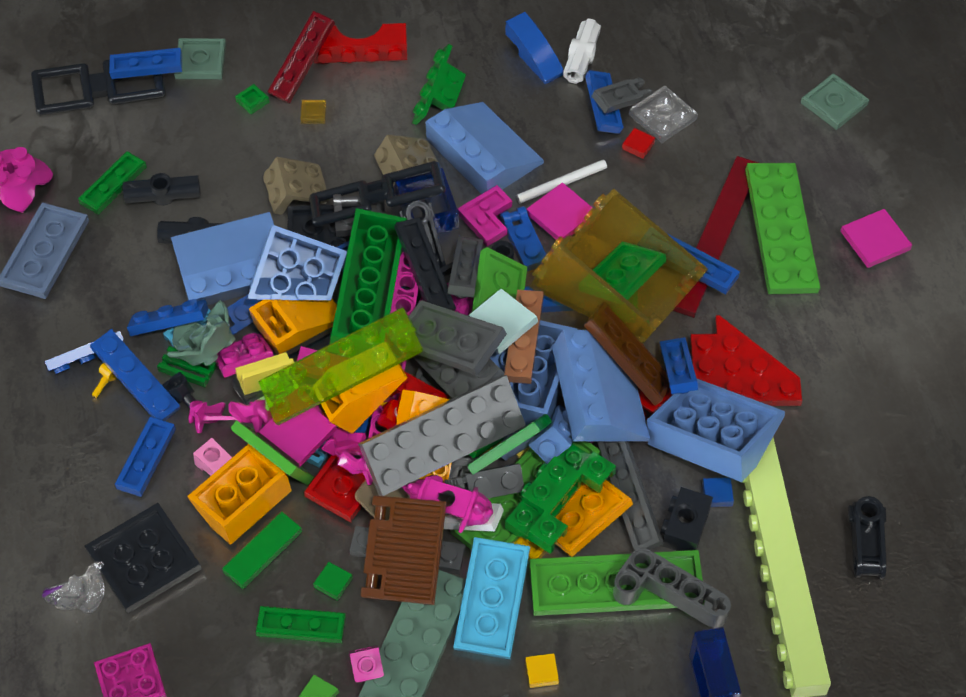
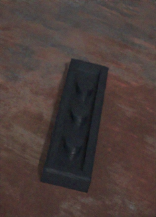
M420 217L397 222L394 228L423 301L455 311L456 306L451 294H448V286Z

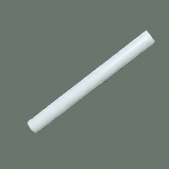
M604 159L519 193L516 195V199L519 204L550 192L562 182L567 185L607 168V164Z

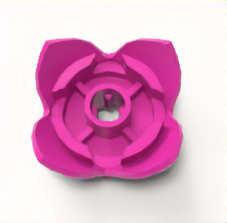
M17 147L0 152V200L6 207L23 213L33 202L36 185L48 183L54 175L43 161L30 155L26 148Z

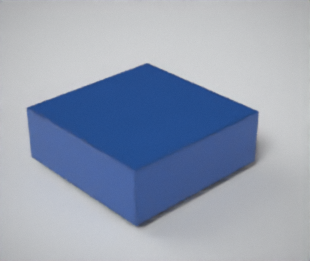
M703 478L704 494L713 497L711 507L733 506L731 478Z

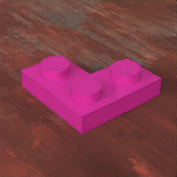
M496 185L457 208V215L480 239H483V243L488 247L507 235V228L496 216L511 208L512 200Z

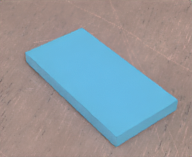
M474 537L453 646L454 650L511 660L530 546Z

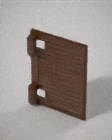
M374 495L372 505L376 506L374 519H370L364 573L367 574L366 586L361 589V597L435 605L447 502ZM387 507H391L389 521L385 520ZM378 575H382L380 589H377Z

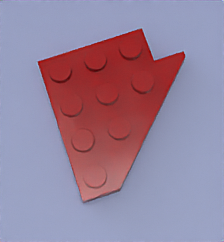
M716 315L715 318L716 334H691V360L697 379L770 406H801L800 377L720 315Z

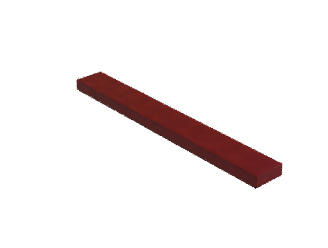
M737 156L696 247V249L717 260L721 258L749 193L745 171L747 163H758ZM685 273L671 303L670 310L695 318L708 285Z

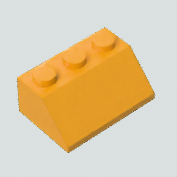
M248 444L187 497L209 526L231 545L286 497L292 489L287 474Z

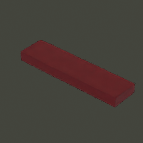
M315 11L312 12L267 91L271 96L290 104L335 24L333 19Z

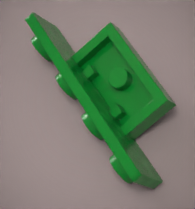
M450 44L443 50L439 48L433 57L434 66L429 69L426 75L428 82L422 87L419 93L421 100L417 102L412 112L415 114L412 121L415 125L427 115L431 103L442 110L455 107L466 74L447 63L453 47Z

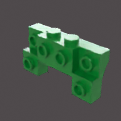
M572 443L558 457L554 456L549 463L545 462L538 470L537 478L533 483L528 482L524 486L520 494L522 501L505 520V529L515 536L533 542L551 554L554 551L555 543L561 536L565 537L568 526L558 520L556 516L581 487V482L600 493L606 479L609 476L612 478L615 475L616 465L593 451L591 454H588Z

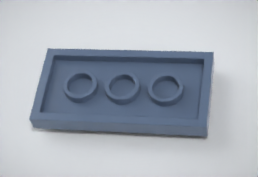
M41 203L0 274V286L46 299L89 222L88 215Z

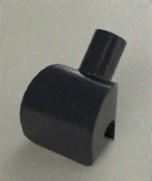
M181 372L175 374L162 385L178 404L183 401L190 409V403L196 401L191 395L195 391Z

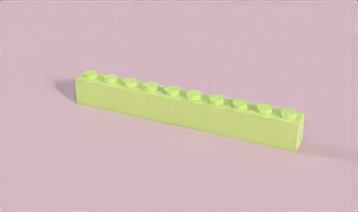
M772 438L757 467L743 481L746 489L743 492L744 504L746 507H750L749 527L751 532L755 531L757 539L754 541L755 554L757 557L760 556L762 561L760 577L762 582L767 584L768 591L765 593L766 604L768 608H772L774 616L771 618L772 631L774 635L778 634L780 644H777V654L779 661H784L786 670L783 671L784 686L786 689H790L791 697L827 695L831 681L774 438Z

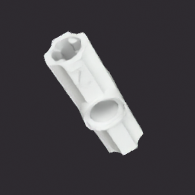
M594 19L582 21L576 39L573 38L571 41L568 61L563 73V77L569 83L577 84L583 81L588 65L593 62L596 42L601 30V25Z

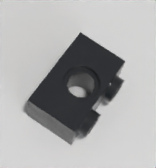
M683 487L680 488L678 497L672 496L668 511L672 512L670 520L664 519L660 534L664 536L663 547L675 551L697 550L711 509L712 496ZM679 519H688L690 523H683Z

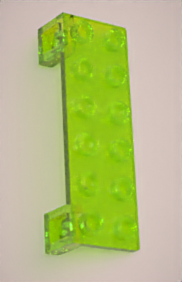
M402 307L259 380V385L276 425H280L423 352V348L415 333V326L405 309Z

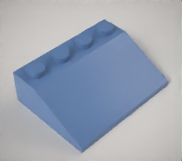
M484 102L444 109L426 120V140L481 194L496 185L503 190L544 163V160Z
M270 212L171 237L188 300L195 299L200 301L206 299L207 305H210L220 300L226 301L249 293L269 229L274 225Z
M540 320L532 384L510 382L526 426L544 414H548L552 420L562 393L552 346L563 330H577V328ZM508 348L501 354L494 352L490 357L504 373Z
M563 330L553 344L552 350L573 441H649L650 436L637 385L588 330Z
M697 379L698 390L689 391L684 394H673L647 419V428L650 436L648 445L743 482L757 467L782 422L785 411Z

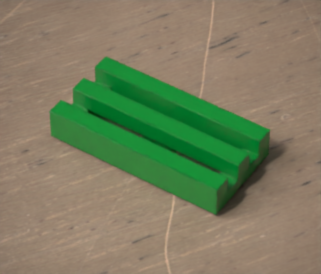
M169 346L167 348V353L178 350L174 347ZM167 354L163 355L162 363L159 362L157 365L159 372L170 376L181 372L188 382L204 388L217 368L216 362L208 366L204 363L192 366L187 361L168 357ZM170 363V364L176 365V366H178V367H181V368H183L184 370H187V371H190V372L193 371V372H196V373H198V374L204 375V378H203V377H200V376H197V375H194V374H192V373H189V372H186V371H183V370L174 368V367H172V366H169L168 364Z

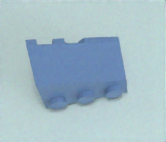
M272 225L262 249L247 299L331 301L347 251Z

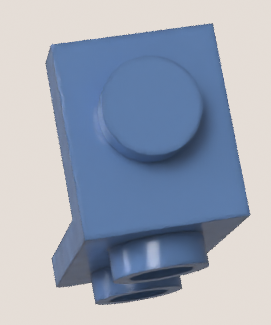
M561 404L555 409L552 423L531 439L529 446L546 463H549L554 456L557 457L563 453L573 442L567 411Z

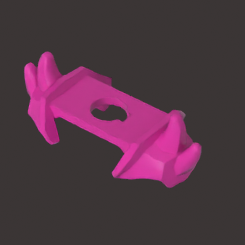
M258 399L250 402V405L231 401L229 403V413L231 416L222 415L226 406L224 402L208 406L207 402L196 400L190 403L188 420L190 424L195 420V428L198 434L202 433L204 424L215 423L218 420H238L241 423H253L255 433H259L262 428V420L264 423H268L269 415L265 400Z
M337 427V430L329 437V440L325 442L321 449L332 456L337 455L339 457L337 465L343 467L351 474L363 473L367 485H372L373 479L358 443L366 440V433L354 432L351 434ZM359 455L362 457L360 459H356L353 456Z
M430 475L425 479L417 480L415 483H409L402 487L410 495V499L440 501L438 499L439 494H443L446 491L453 492L455 494V501L451 506H446V514L462 518L459 525V533H462L467 526L487 523L493 515L490 500L478 491V487H474L472 491L443 483V479L438 475Z

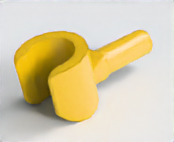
M104 363L99 368V373L103 377L91 394L95 398L99 396L109 381L112 382L117 379Z

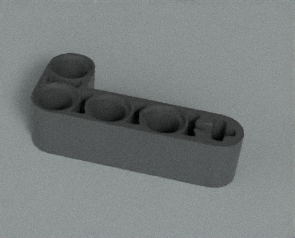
M639 548L634 550L615 577L613 596L619 604H633L644 589H647L709 627L719 628L727 622L731 601L724 593L649 549ZM643 563L648 567L645 569L639 568L636 564ZM661 578H669V579H671L673 582H671V583H664V582H662L660 579H661ZM622 585H629V586H631L633 589H632V590H624V589H622L620 586H622ZM692 592L696 594L697 597L689 598L685 595V593Z

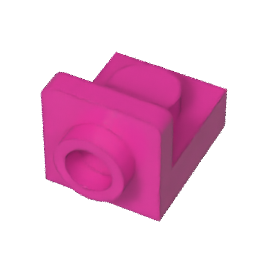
M377 645L348 651L355 682L384 676Z

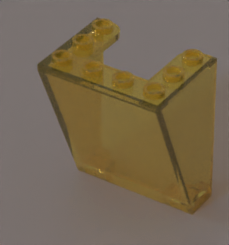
M613 189L607 196L602 193L594 202L593 206L596 209L591 208L583 219L586 223L583 221L575 229L574 233L576 235L574 237L568 235L564 239L560 236L551 246V249L554 251L550 250L542 259V263L532 274L535 279L529 287L535 291H543L545 296L588 317L604 301L639 341L644 343L700 280L708 268ZM622 241L666 254V262L628 300L593 271Z

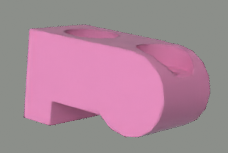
M213 438L209 439L193 453L195 465L201 471H206L210 476L232 458Z

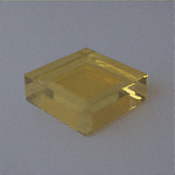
M302 100L301 124H325L326 100Z

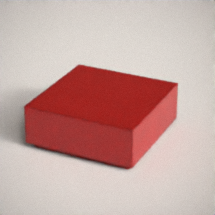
M634 128L623 142L622 149L643 159L654 145L655 137Z

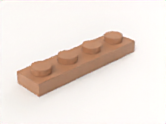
M517 290L516 300L537 316L538 323L508 347L504 375H507L509 382L532 384L544 292Z

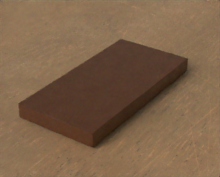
M603 301L595 308L584 324V327L656 406L663 400L670 387L666 370L608 304Z

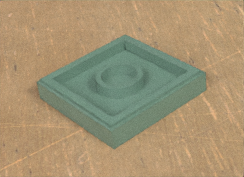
M179 38L178 48H181L182 72L174 73L175 79H222L226 39Z
M834 73L801 99L802 105L836 130L869 103L867 97Z

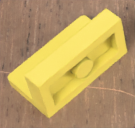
M286 352L235 368L244 395L296 379L295 362L293 358L289 359Z

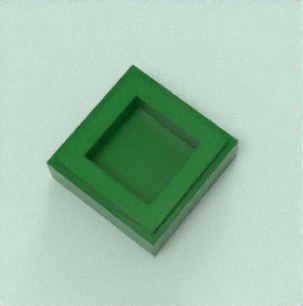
M255 84L235 96L236 102L251 115L270 103L269 97Z
M328 562L313 583L315 589L338 601L353 580V575Z

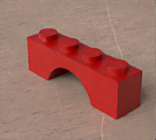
M406 23L382 24L381 28L374 35L362 39L347 37L336 26H333L314 63L407 60Z

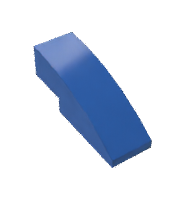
M526 12L506 21L505 34L519 49L518 55L544 84L563 76L564 69L556 54Z

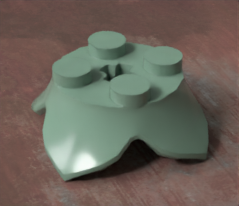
M221 300L217 302L208 314V317H206L207 325L195 322L175 327L172 342L178 351L168 352L167 356L182 359L192 366L201 363L208 366L215 362L218 358L217 353L223 348L230 346L236 339L229 327V313L225 304Z

